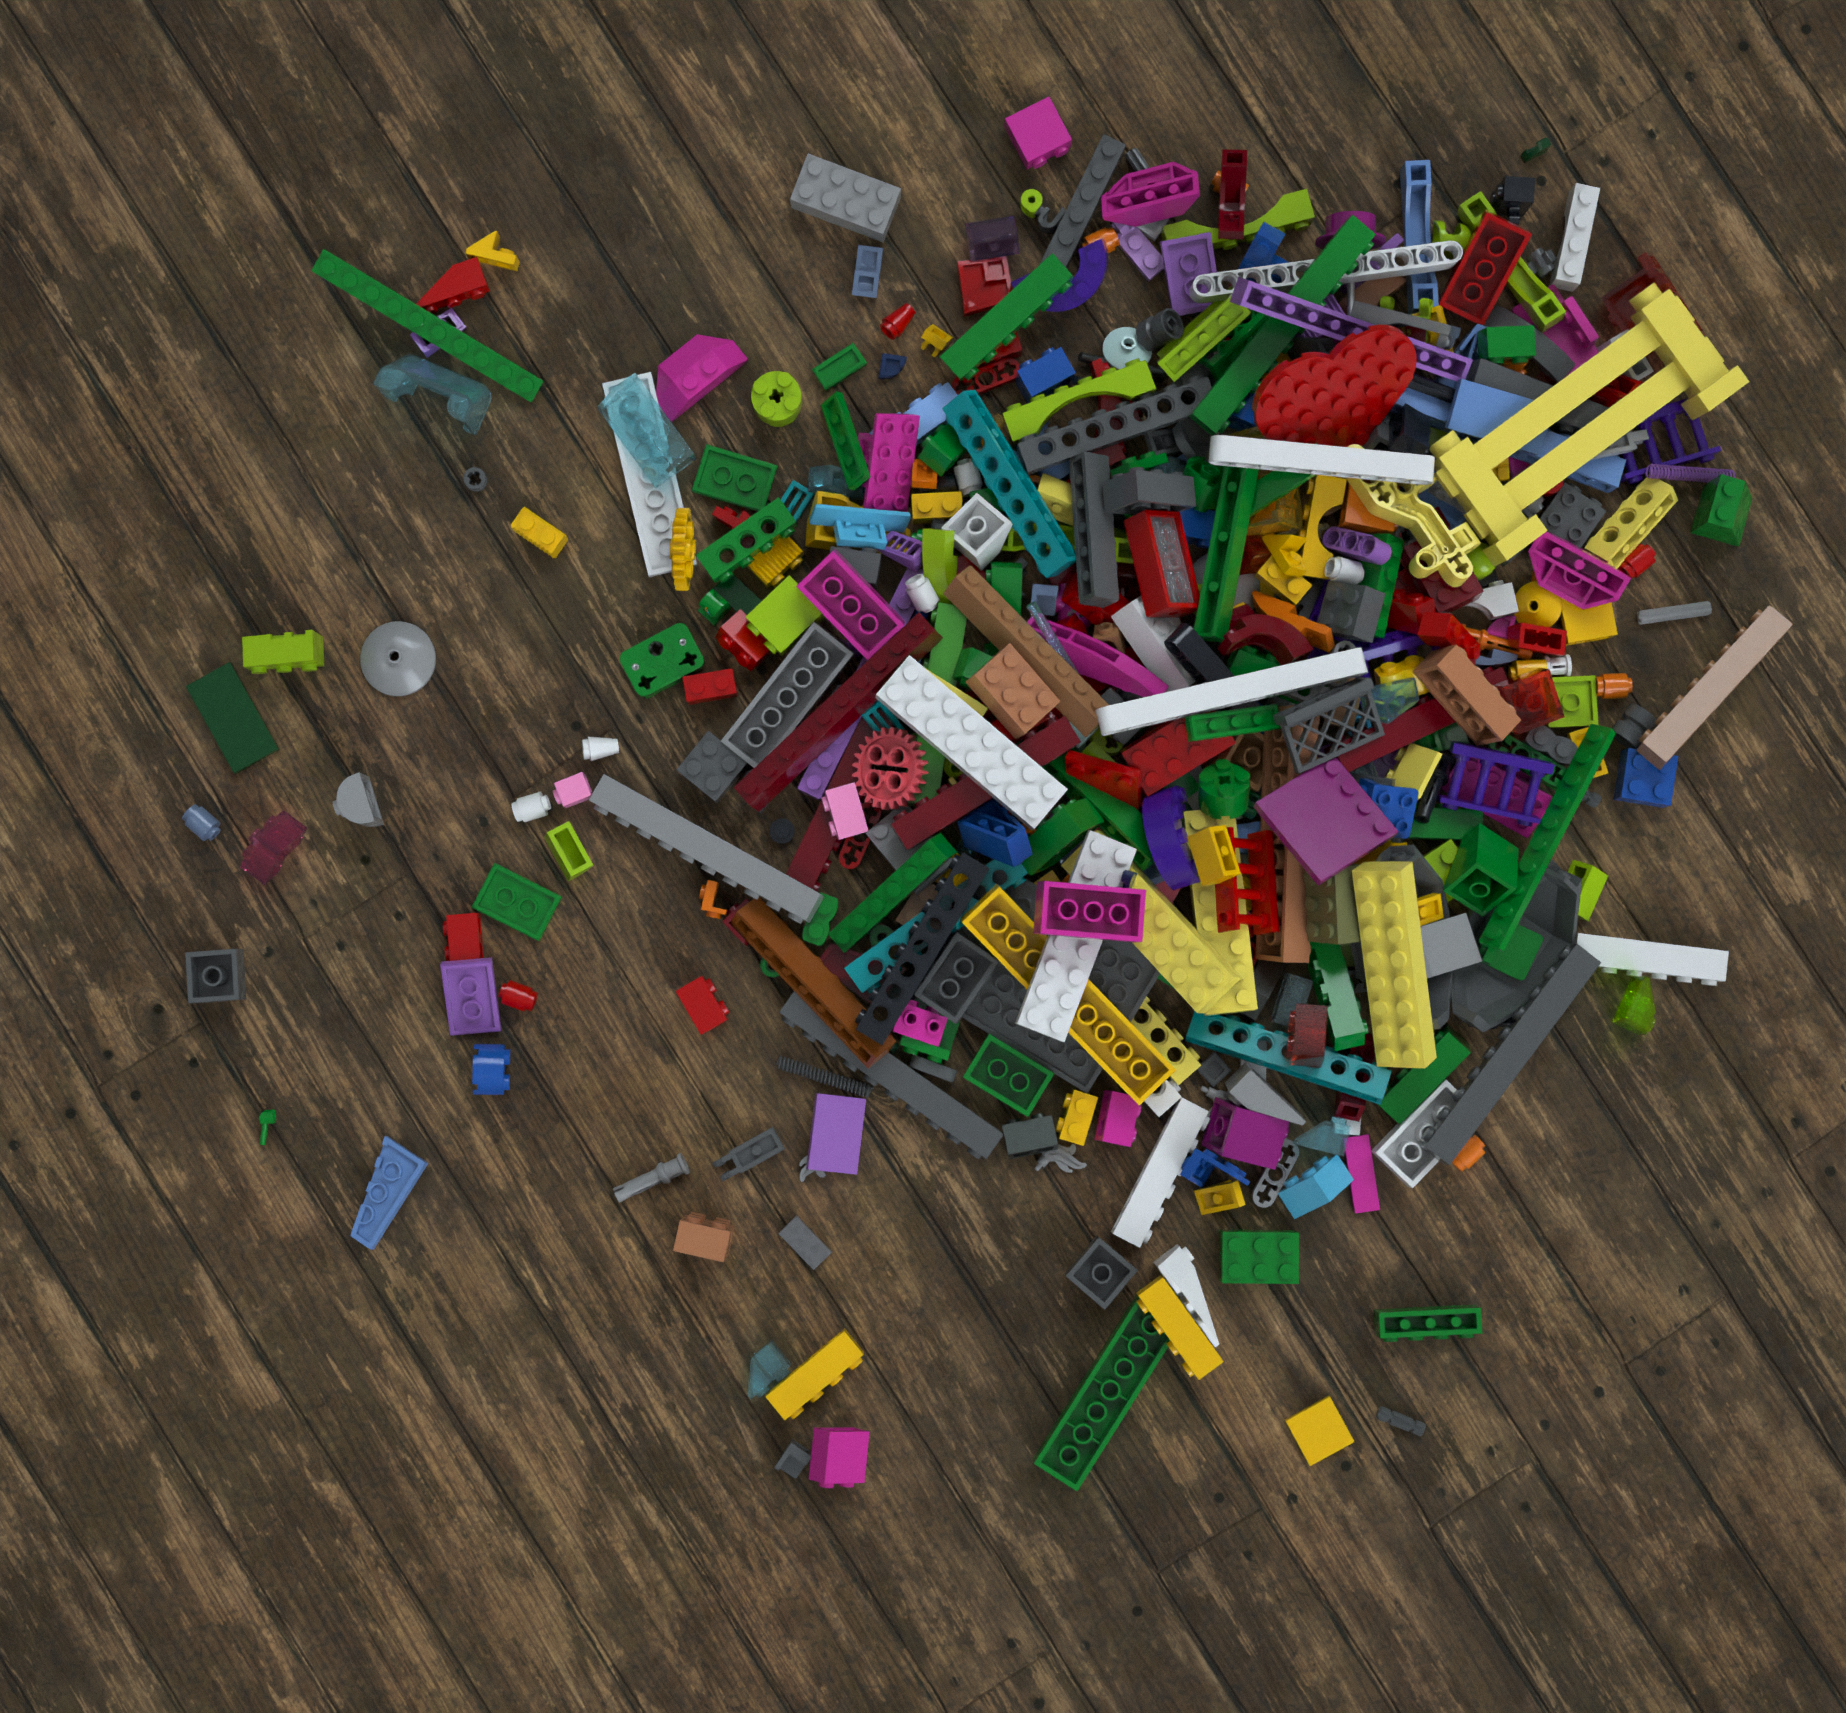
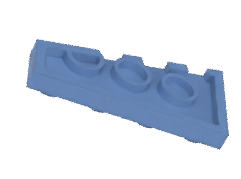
M385 1136L383 1139V1147L374 1166L376 1167L371 1181L368 1183L366 1197L360 1206L350 1235L370 1250L375 1249L428 1165V1162L388 1136Z

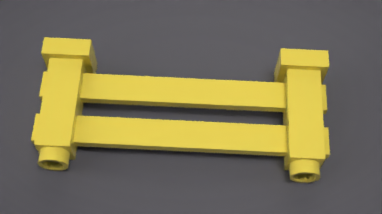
M1654 282L1629 300L1636 311L1630 317L1636 326L1474 445L1468 437L1461 441L1455 431L1452 430L1430 446L1429 450L1436 459L1434 463L1436 471L1434 476L1450 498L1455 497L1466 513L1463 516L1481 540L1485 538L1489 546L1482 551L1493 567L1509 560L1548 531L1536 514L1526 518L1522 513L1524 508L1684 391L1688 399L1681 403V406L1689 417L1694 420L1711 411L1749 383V380L1738 365L1730 370L1726 368L1721 355L1708 337L1702 335L1693 322L1695 319L1679 297L1674 296L1670 289L1662 293ZM1653 350L1656 352L1665 365L1663 369L1505 485L1501 484L1491 469Z

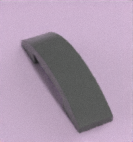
M1498 305L1492 310L1484 324L1486 327L1531 325L1521 317ZM1535 328L1536 356L1530 359L1540 366V371L1558 383L1575 367V363L1552 340Z

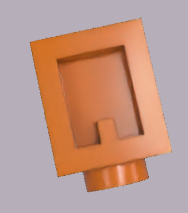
M914 459L911 488L936 489L937 473L922 460Z

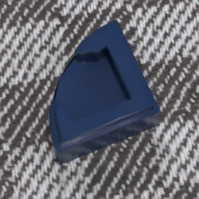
M882 353L879 379H890L898 375L903 370L907 357Z
M1130 870L1123 871L1121 882L1124 883L1123 888L1133 887L1137 876L1136 872Z

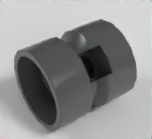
M1166 308L1156 313L1155 316H1150L1140 321L1136 327L1138 341L1148 351H1154L1165 344L1179 339L1184 332L1182 319L1171 308Z
M1630 703L1622 714L1623 720H1617L1612 729L1616 733L1614 739L1626 748L1637 749L1641 744L1638 740L1648 729L1652 730L1655 726L1656 718L1641 706Z

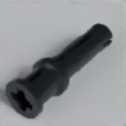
M1440 752L1442 756L1421 796L1418 808L1414 814V819L1419 823H1429L1442 786L1448 783V773L1450 768L1455 765V758L1446 752Z

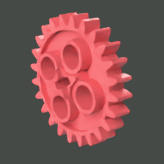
M881 728V732L873 731V737H865L867 745H858L862 752L861 754H854L859 761L852 764L853 767L858 768L857 772L853 773L852 776L858 777L859 780L855 785L856 787H862L859 795L866 796L865 802L873 803L872 807L884 810H898L899 806L907 807V800L915 801L913 793L921 794L922 791L918 785L926 784L925 780L921 777L928 774V771L923 770V766L928 764V761L922 760L921 757L925 755L926 751L918 750L922 743L914 741L915 735L907 734V730L899 728ZM902 753H903V754H904V758H903V760L901 761V755H902ZM872 765L908 768V772L872 769Z

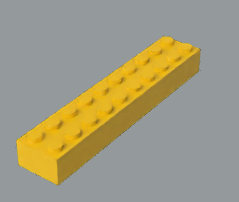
M996 884L960 920L1028 990L1048 936L1033 934L1034 922ZM1088 979L1068 1033L1140 1105L1176 1069Z

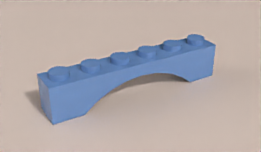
M1430 160L1405 161L1400 169L1404 247L1431 243L1430 200L1432 186ZM1419 254L1422 262L1429 263L1426 255ZM1435 271L1406 275L1409 315L1419 312V300L1421 298L1433 300V307L1439 305Z

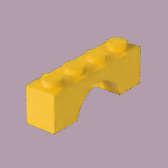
M1315 475L1313 479L1308 480L1306 494L1310 495L1309 502L1304 504L1302 519H1305L1304 530L1300 529L1298 534L1300 537L1307 538V541L1301 546L1299 553L1302 563L1307 569V572L1303 575L1304 577L1329 580V577L1325 576L1324 570L1327 561L1333 557V554L1327 551L1321 544L1318 537V524L1327 510L1343 504L1347 479Z

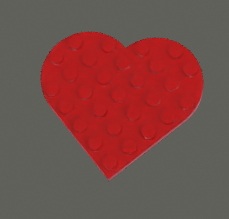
M1372 325L1368 326L1366 331L1357 335L1353 332L1345 337L1329 354L1306 352L1302 353L1300 358L1290 362L1285 360L1268 373L1255 393L1252 403L1254 423L1268 440L1308 444L1317 443L1318 445L1348 447L1352 444L1362 446L1368 441L1376 425L1381 424L1412 381L1417 361L1414 345L1404 332L1396 327Z

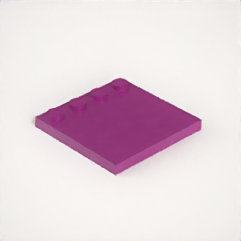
M1336 757L1307 770L1260 799L1254 805L1255 810L1318 886L1388 842L1399 832Z

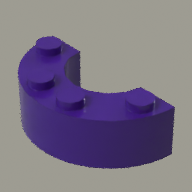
M1104 238L1078 249L1081 260L1079 270L1071 281L1073 285L1063 295L1058 293L1052 298L1054 303L1046 311L1059 312L1073 309L1088 301L1098 291L1104 281L1108 267V251ZM1029 274L1010 282L1012 287L1015 288Z
M1173 786L1155 792L1150 796L1146 795L1142 806L1143 824L1152 857L1162 878L1172 890L1201 882L1193 855L1187 844L1188 836L1186 830L1182 828L1181 819L1183 818V812L1186 811L1185 802L1187 801V795L1184 788L1180 786Z

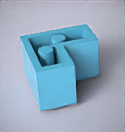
M1338 1154L1329 1159L1327 1156L1321 1157L1313 1163V1167L1301 1174L1302 1177L1298 1178L1295 1175L1283 1183L1285 1188L1278 1195L1294 1219L1329 1203L1354 1180Z

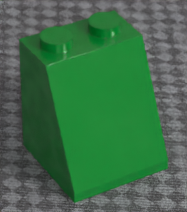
M1720 474L1703 485L1690 533L1737 547L1740 546L1752 502V496L1746 481Z
M1481 823L1477 824L1463 836L1444 884L1443 892L1483 917L1516 890L1519 848Z

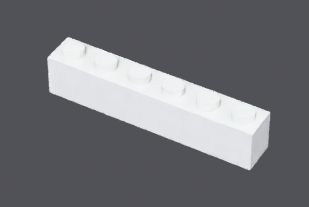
M1576 933L1575 944L1580 945L1601 962L1598 967H1601V972L1617 974V970H1625L1626 975L1642 977V973H1650L1652 979L1667 980V976H1675L1677 982L1692 983V979H1700L1702 985L1717 986V982L1726 981L1729 951Z
M1182 1097L1176 1102L1111 1230L1114 1235L1139 1248L1142 1243L1147 1244L1153 1232L1150 1230L1153 1221L1158 1222L1164 1211V1208L1161 1207L1164 1199H1169L1175 1189V1185L1172 1184L1177 1175L1181 1176V1167L1188 1152L1192 1154L1198 1144V1140L1195 1138L1199 1130L1204 1131L1210 1120L1207 1117L1209 1111Z

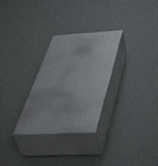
M795 1216L778 1233L813 1270L832 1253L798 1216Z

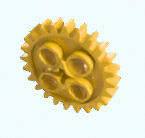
M677 508L672 524L669 559H672V577L676 591H688L690 580L693 577L696 540H694V522L691 521L690 508Z

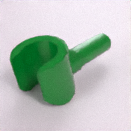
M274 1109L265 1110L259 1116L261 1124L260 1145L266 1144L268 1124L276 1123V1111Z

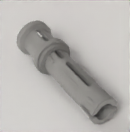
M679 1153L676 1158L664 1164L662 1162L658 1163L656 1168L650 1172L614 1187L613 1191L617 1200L622 1202L662 1182L668 1184L671 1182V1179L681 1174H689L690 1170L682 1153Z

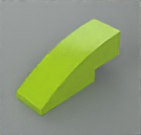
M923 528L922 560L924 577L929 579L939 598V601L936 603L937 605L939 602L954 605L943 593L957 574L958 556L953 555L955 530Z

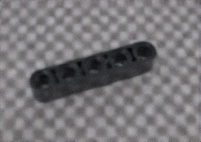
M1181 623L1164 641L1169 652L1198 685L1234 677L1232 672L1190 625ZM1252 701L1220 710L1226 711L1260 705L1257 701Z

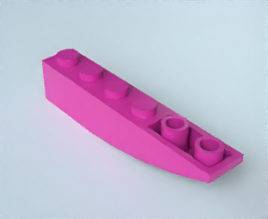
M1032 615L1027 621L1079 675H1085L1098 680L1100 683L1109 684L1125 692H1131L1142 697L1168 691L1169 686L1152 672L1102 641Z

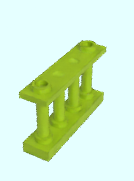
M1231 285L1227 290H1232L1233 286ZM1232 295L1226 300L1212 302L1184 328L1182 337L1166 344L1156 353L1161 358L1157 361L1158 365L1175 382L1242 322L1251 311L1246 307L1231 303Z

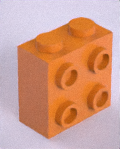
M1363 479L1364 482L1371 484L1370 480ZM1346 481L1338 527L1361 533L1392 534L1393 531L1396 532L1398 525L1372 515L1349 482Z

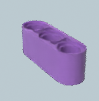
M1336 526L1328 528L1322 538L1323 545L1344 557L1376 565L1385 564L1392 553L1390 545L1372 535Z

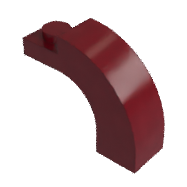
M1222 149L1218 239L1243 240L1248 150Z
M1263 614L1240 618L1235 627L1224 634V640L1218 647L1221 654L1225 656L1244 646H1260L1271 652L1280 665L1303 661L1313 651L1308 640L1294 626L1280 618Z
M1365 1034V1045L1346 1049L1344 1056L1353 1054L1361 1057L1363 1062L1372 1064L1376 1055L1373 1034ZM1341 1067L1340 1075L1345 1072L1343 1067ZM1360 1072L1355 1075L1359 1082H1368L1369 1077L1367 1074ZM1337 1091L1334 1117L1359 1122L1366 1106V1100Z

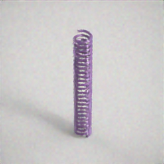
M1650 464L1646 468V476L1651 479L1708 483L1720 474L1726 476L1730 474V477H1732V473L1733 478H1736L1734 471L1728 469Z

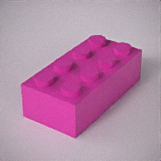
M836 549L825 557L796 586L867 660L905 625V621Z
M1052 881L1037 882L1033 934L1142 942L1146 890Z

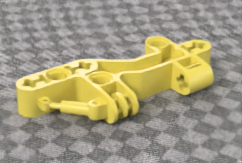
M1352 444L1348 446L1349 448L1364 449L1362 446L1358 444ZM1433 477V484L1418 486L1416 484L1370 480L1371 484H1368L1363 479L1346 478L1372 515L1407 528L1414 535L1422 547L1409 563V571L1414 577L1425 578L1438 570L1448 585L1459 587L1471 576L1473 565L1466 554L1481 544L1473 530L1465 522L1449 531L1433 506L1421 501L1417 496L1437 481L1436 477ZM1397 486L1403 487L1405 492L1399 491ZM1419 560L1425 561L1428 567L1422 566Z

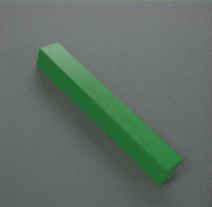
M1224 466L1194 630L1204 641L1222 643L1224 634L1229 631L1259 469Z

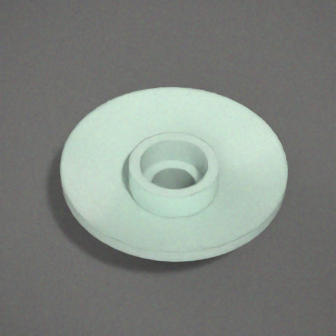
M1121 327L1110 332L1106 336L1102 348L1105 360L1111 367H1115L1116 370L1126 367L1125 363L1138 358L1140 361L1146 360L1148 363L1152 355V351L1146 350L1140 344L1136 335V329L1131 327ZM1124 344H1130V345H1132V346H1131V347H1127V346H1125Z

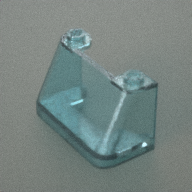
M412 354L403 355L382 367L373 383L384 398L396 402L398 397L404 394L413 396L417 385L448 397L447 409L449 414L456 420L464 423V431L475 436L492 398L491 392L483 383Z

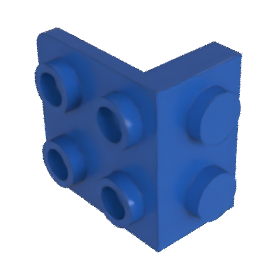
M1360 778L1359 785L1399 831L1394 838H1408L1412 828L1418 791L1414 788L1382 785L1370 779Z
M1195 1148L1191 1157H1187L1181 1167L1182 1172L1180 1175L1203 1188L1215 1167L1247 1186L1250 1181L1244 1178L1247 1173L1228 1161L1225 1163V1160L1208 1149L1201 1152Z

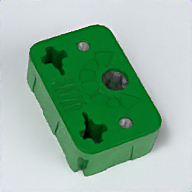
M677 623L625 650L620 655V662L635 691L640 697H645L646 699L682 682L684 676L699 673L704 669L703 664H705V659L689 629L683 623ZM654 645L658 647L663 646L660 650L661 654L658 656L655 653L651 654ZM688 655H691L693 658L697 657L694 660L695 665L691 666L689 663H686ZM645 678L648 681H652L650 683L651 688L649 689L640 687L643 685L642 680Z

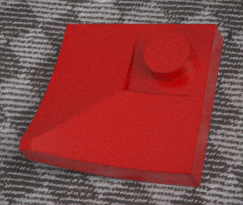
M1006 255L957 261L964 316L991 310L1013 290L1010 283L1011 278Z

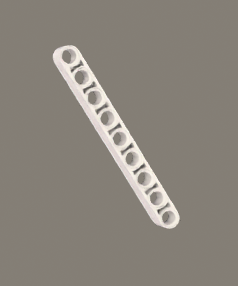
M1226 435L1211 436L1209 463L1220 466L1418 485L1433 484L1435 457L1430 455Z

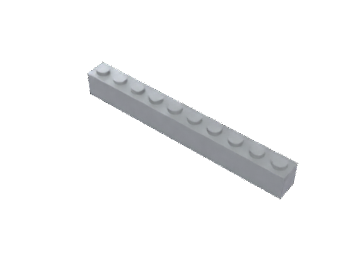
M603 774L589 801L596 804L593 808L605 816H607L608 812L616 815V822L627 828L630 824L638 828L636 833L647 839H650L651 836L659 839L658 845L670 852L672 848L681 852L679 857L690 863L697 860L703 864L701 869L713 876L716 872L724 875L722 881L735 888L737 884L742 885L746 888L744 893L755 899H758L759 896L767 899L766 905L778 912L781 908L790 912L788 917L800 924L803 920L808 923L811 922L824 898L822 894L605 774Z

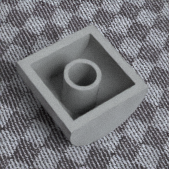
M360 772L347 777L339 786L336 800L333 801V807L337 816L341 815L354 823L366 827L384 825L370 777Z

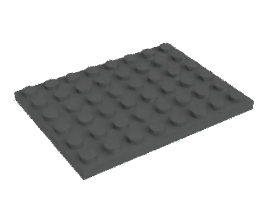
M996 870L992 875L993 882L998 885L1004 884L1007 879L1005 872L1002 870ZM1025 878L1026 881L1015 889L1010 885L1003 891L1034 922L1037 885ZM979 885L972 897L980 900L986 894L985 888ZM965 925L953 934H949L917 990L958 931H962L984 946ZM1103 940L1088 979L1131 1022L1160 975V972L1132 942ZM999 962L963 1015V1018L1080 1090L1088 1093L1103 1068L1069 1033L1065 1042H1061L1015 1024L1027 989Z

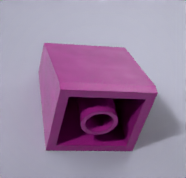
M1215 1097L1209 1117L1210 1120L1201 1145L1220 1156L1275 1170L1282 1156L1281 1149L1284 1139L1289 1132V1121L1248 1110L1244 1105L1239 1107L1232 1101Z

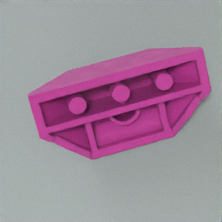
M1176 162L1128 173L1114 184L1108 193L1105 192L1101 196L1103 219L1137 227L1183 215L1200 196L1198 173Z
M697 334L658 365L656 395L660 409L673 422L748 362V358L733 340Z
M1547 531L1534 540L1528 551L1538 585L1583 610L1618 601L1631 580V577L1611 564Z

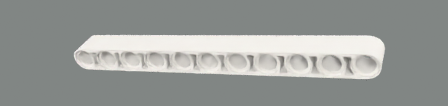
M1443 241L1370 251L1366 255L1360 254L1355 260L1358 263L1355 267L1356 273H1350L1349 275L1345 273L1339 281L1342 284L1448 270L1461 259L1463 250L1456 241ZM1444 251L1451 252L1453 260L1447 259L1444 256ZM1419 254L1426 255L1429 263L1422 262ZM1394 258H1401L1405 266H1398ZM1315 259L1202 274L1193 281L1189 289V295L1197 303L1226 300L1233 294L1238 277L1244 279L1254 278L1258 284L1281 292H1288L1299 279L1296 276V271L1305 272ZM1370 261H1376L1380 265V269H1373ZM1271 275H1279L1282 283L1273 282ZM1221 282H1230L1233 286V289H1224L1221 285ZM1196 285H1205L1208 293H1200Z
M1354 648L1096 709L1095 711L1101 735L1105 736L1367 674L1368 670L1362 648Z

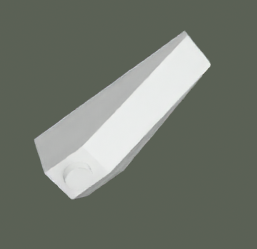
M1175 1245L1153 1263L1213 1346L1217 1347L1219 1341L1195 1267L1191 1263L1194 1257L1186 1246L1181 1249L1179 1245Z

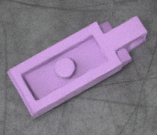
M1112 222L1111 226L1117 232L1120 249L1148 282L1164 270L1163 257L1138 227Z

